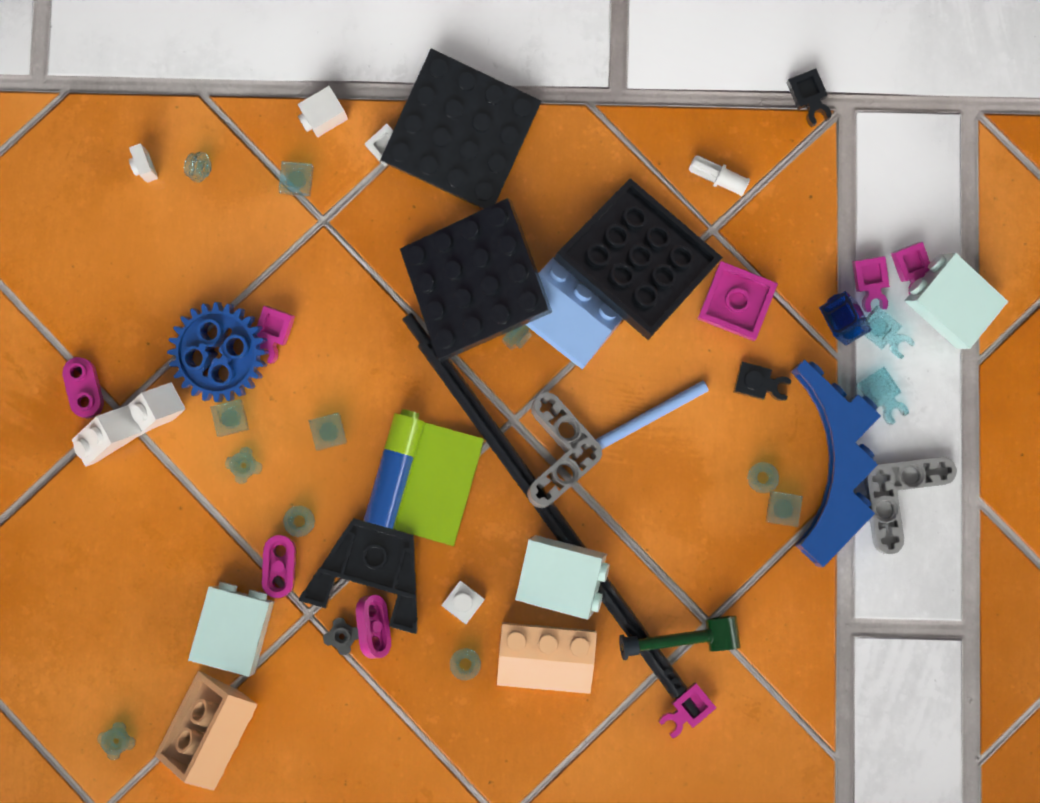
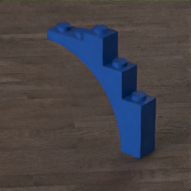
M803 360L791 373L807 390L819 412L826 433L829 462L827 484L821 505L810 527L795 546L817 567H824L875 514L869 508L872 505L871 502L860 492L855 494L853 490L878 465L873 460L875 457L873 452L864 444L858 445L856 442L881 415L876 411L877 405L865 395L861 397L858 394L847 401L845 399L847 396L845 391L836 383L830 384L822 377L824 372L817 364L812 361L808 363L806 360Z

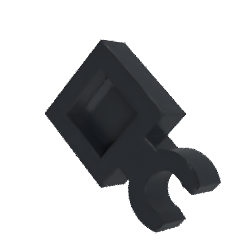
M816 68L788 79L786 84L797 109L800 110L806 107L808 110L806 120L810 127L815 126L817 123L814 113L819 112L824 116L825 121L830 120L832 116L831 110L821 102L828 97V94Z
M741 362L733 393L764 400L766 392H768L775 400L785 401L788 396L780 394L777 386L778 384L790 385L792 380L787 377L771 379L772 369Z

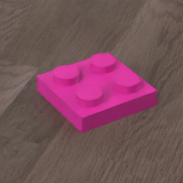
M720 261L697 319L755 341L778 283Z

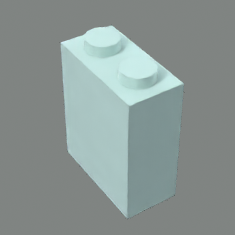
M957 253L939 254L928 265L930 270L926 275L911 285L909 289L910 294L904 301L955 348L971 349L1009 301Z
M534 535L528 540L515 600L588 620L593 612H599L603 594L598 593L600 582L606 581L610 564L605 563L607 554Z
M219 582L218 586L208 587L188 661L250 677L255 674L275 601L267 600L266 593L249 590V593L245 594L237 592L238 586Z

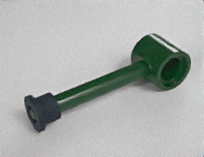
M737 616L705 619V630L640 639L637 636L625 637L624 634L620 635L621 656L623 660H627L628 656L639 655L640 651L704 642L708 643L709 651L712 652L741 648Z

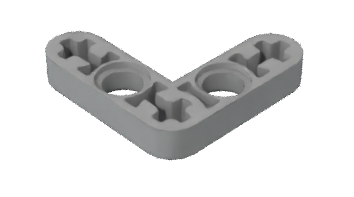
M549 392L541 393L532 403L531 412L534 418L566 454L539 476L528 488V499L532 505L538 508H546L595 466L602 457L600 444L556 395ZM541 402L544 404L550 402L552 404L550 412L542 413L540 411ZM551 413H552L555 417H556L559 413H561L562 417H560V418L554 423V425H552V424L550 423V421H552V419H553L554 417L551 415ZM561 423L572 425L574 436L571 438L562 437L558 430ZM591 448L593 450L591 458H586L578 465L575 460L583 453V449ZM560 465H566L571 468L573 477L570 481H563L558 477L557 468ZM551 481L555 484L546 494L549 498L548 500L545 497L537 498L538 489L536 486L542 489Z
M937 457L879 464L864 479L866 497L872 504L869 508L875 513L870 518L873 544L879 552L895 554L904 545L897 491L951 483L957 474V468L951 459ZM939 463H941L943 468L948 469V473L943 475V480H941L940 475L926 476L925 470L936 469L939 467ZM907 466L914 467L918 472V479L913 484L905 482L902 477V472ZM877 470H880L881 475H886L887 481L882 482L883 492L890 491V496L883 495L874 498V492H880L879 483L872 480V476L877 475ZM882 500L891 504L892 513L888 518H881L876 512V506ZM894 521V527H888V532L890 536H895L896 542L891 543V549H888L886 544L881 543V538L886 537V528H879L878 523Z

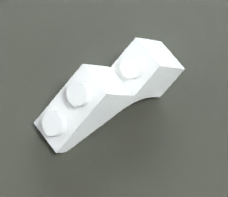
M172 382L141 392L127 406L96 416L72 439L75 453L82 459L85 467L100 461L138 436L169 423L179 416L186 408Z

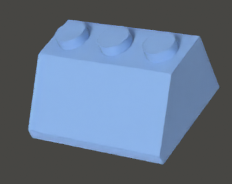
M553 257L538 273L552 313L525 325L583 369L613 334L623 318L561 266Z

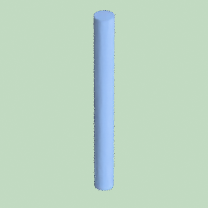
M702 380L595 440L604 449L708 392V387Z

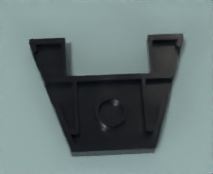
M353 518L331 550L329 556L313 576L307 588L300 595L299 601L327 608L336 577L397 594L389 627L417 634L418 617L414 535Z

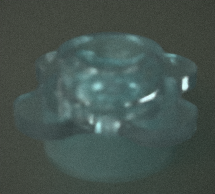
M248 447L241 448L240 453L235 454L233 457H228L225 461L226 468L230 469L235 475V481L239 484L246 483L250 476L259 474L262 471V464L256 462L252 456L253 451ZM246 463V468H241V464Z
M123 722L114 723L112 729L107 732H101L97 738L98 743L111 760L118 759L122 752L131 750L135 746V739L128 735L125 730L126 725ZM115 738L119 739L118 744L114 743Z

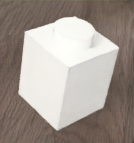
M330 86L298 103L302 112L298 116L306 132L313 130L317 138L348 120L343 107Z

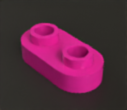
M81 357L72 358L66 362L62 372L71 410L77 416L93 418L102 411L104 406L96 368L87 359ZM77 367H81V376L75 378L73 374L74 370ZM84 397H88L89 405L83 408L81 400Z
M273 536L267 540L263 548L262 588L267 595L273 598L287 596L295 585L296 546L287 536ZM279 545H283L286 548V553L282 557L276 554V548ZM277 576H281L284 579V586L281 588L276 587L274 584Z
M379 595L364 596L359 599L356 605L360 649L367 658H382L389 653L391 648L387 605Z

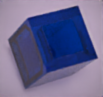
M846 291L833 295L827 300V303L819 307L834 337L845 346L872 330L857 300Z

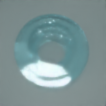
M191 153L185 160L184 173L192 181L200 183L209 176L211 162L206 153Z
M760 462L750 468L747 479L754 491L768 493L778 485L779 474L777 469L770 463ZM760 472H764L768 476V481L765 484L760 483L757 479Z
M294 506L286 512L283 524L289 534L302 537L312 531L315 525V518L312 511L307 507ZM299 515L305 519V524L302 527H297L294 523L295 518Z
M460 649L450 659V670L458 679L470 680L480 671V657L471 649ZM463 658L469 659L472 664L470 669H462L459 664L460 660Z

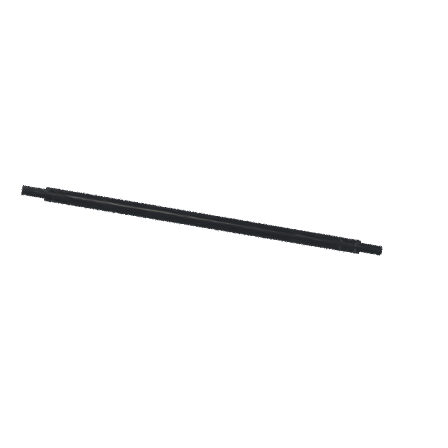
M413 313L408 314L402 320L419 342L418 348L528 498V488L536 480L535 476L450 359L445 361L437 359L430 336ZM536 486L538 489L537 498L545 497L548 500L549 498L545 490ZM554 503L546 508L534 506L558 541L586 548ZM608 577L605 582L601 581L598 593L603 594L602 602L628 637L637 636L638 639L651 637ZM660 649L640 651L641 656L672 699H677L686 692L688 687ZM688 698L682 704L692 718H695L700 713V710L691 698Z

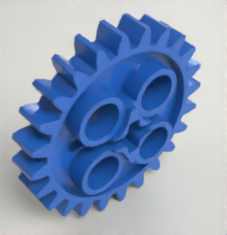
M214 302L213 308L209 304H202V313L196 308L190 309L192 319L188 316H182L181 320L185 326L173 327L179 334L178 338H169V341L176 345V349L167 351V354L176 356V360L169 363V366L179 368L174 378L184 377L185 380L181 387L189 388L193 386L191 395L198 396L202 392L203 401H209L212 395L215 402H222L223 396H225L227 401H232L235 398L234 392L239 397L245 396L244 386L253 389L255 384L252 378L260 379L263 377L257 371L258 367H267V363L260 360V356L269 354V351L260 349V345L265 343L267 338H258L257 336L263 329L262 326L252 327L251 325L255 317L248 316L243 318L245 309L239 308L234 312V304H226L224 309L221 302ZM212 323L216 325L218 331L214 339L209 337L207 331ZM231 328L232 333L227 337L228 329ZM238 338L244 344L243 352L240 355L236 354L233 349L234 342ZM215 347H220L221 358H216L218 353L214 351ZM196 350H199L203 356L202 363L199 366L193 361V354ZM223 365L229 371L228 379L225 382L219 377V369ZM207 368H209L208 376H205L204 372Z

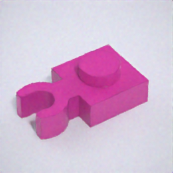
M917 242L891 253L900 281L906 282L909 280L911 283L909 289L916 280L923 278L925 273L930 270L928 268L930 260L923 242Z
M879 256L852 261L856 291H865L866 293L862 300L863 310L871 312V301L875 298L879 300L880 309H887L888 300L881 293V288L890 287L886 257Z
M263 306L257 326H262L263 329L257 336L267 338V341L260 345V349H267L269 351L267 363L272 364L278 359L277 344L286 345L295 316L269 306Z
M694 683L686 689L683 695L671 702L677 710L673 713L663 714L658 722L663 725L668 720L675 721L676 726L669 733L672 738H675L682 732L683 724L686 721L694 728L717 707L697 683ZM688 698H691L700 710V713L695 718H692L682 706Z

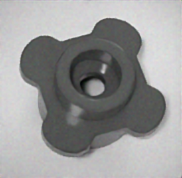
M336 618L333 621V627L330 632L323 636L324 643L337 648L341 655L349 654L351 645L355 640L359 639L358 628L346 624L344 618ZM343 633L345 638L340 639L339 634Z

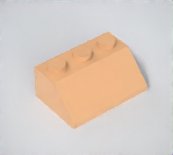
M502 622L497 685L590 694L597 632L595 630Z
M198 671L155 757L184 783L214 791L224 774L234 750L238 747L239 740L252 719L258 704L241 691Z

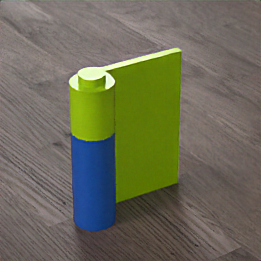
M402 409L401 414L394 413L363 521L454 546L485 439L425 423L418 419L419 413Z

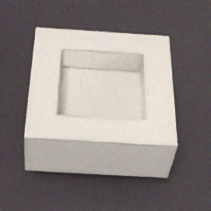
M388 124L382 127L364 144L379 162L393 133L392 128ZM380 162L384 168L387 166V164Z
M141 143L129 147L132 154L129 164L134 175H140L147 183L158 179L148 150Z
M460 580L441 606L467 624L485 598Z

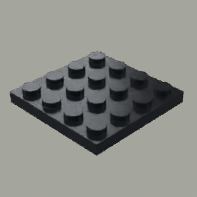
M431 48L380 162L481 209H485L496 203L542 101Z
M631 178L554 257L561 266L647 340L656 333L723 258Z
M509 198L400 248L437 359L440 361H445L552 313L518 216Z

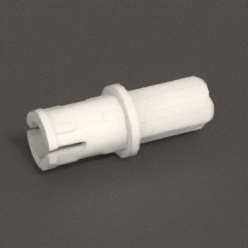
M699 155L693 158L689 167L691 173L713 182L714 187L719 185L739 194L741 197L750 181L749 178L726 169L725 164L720 166Z

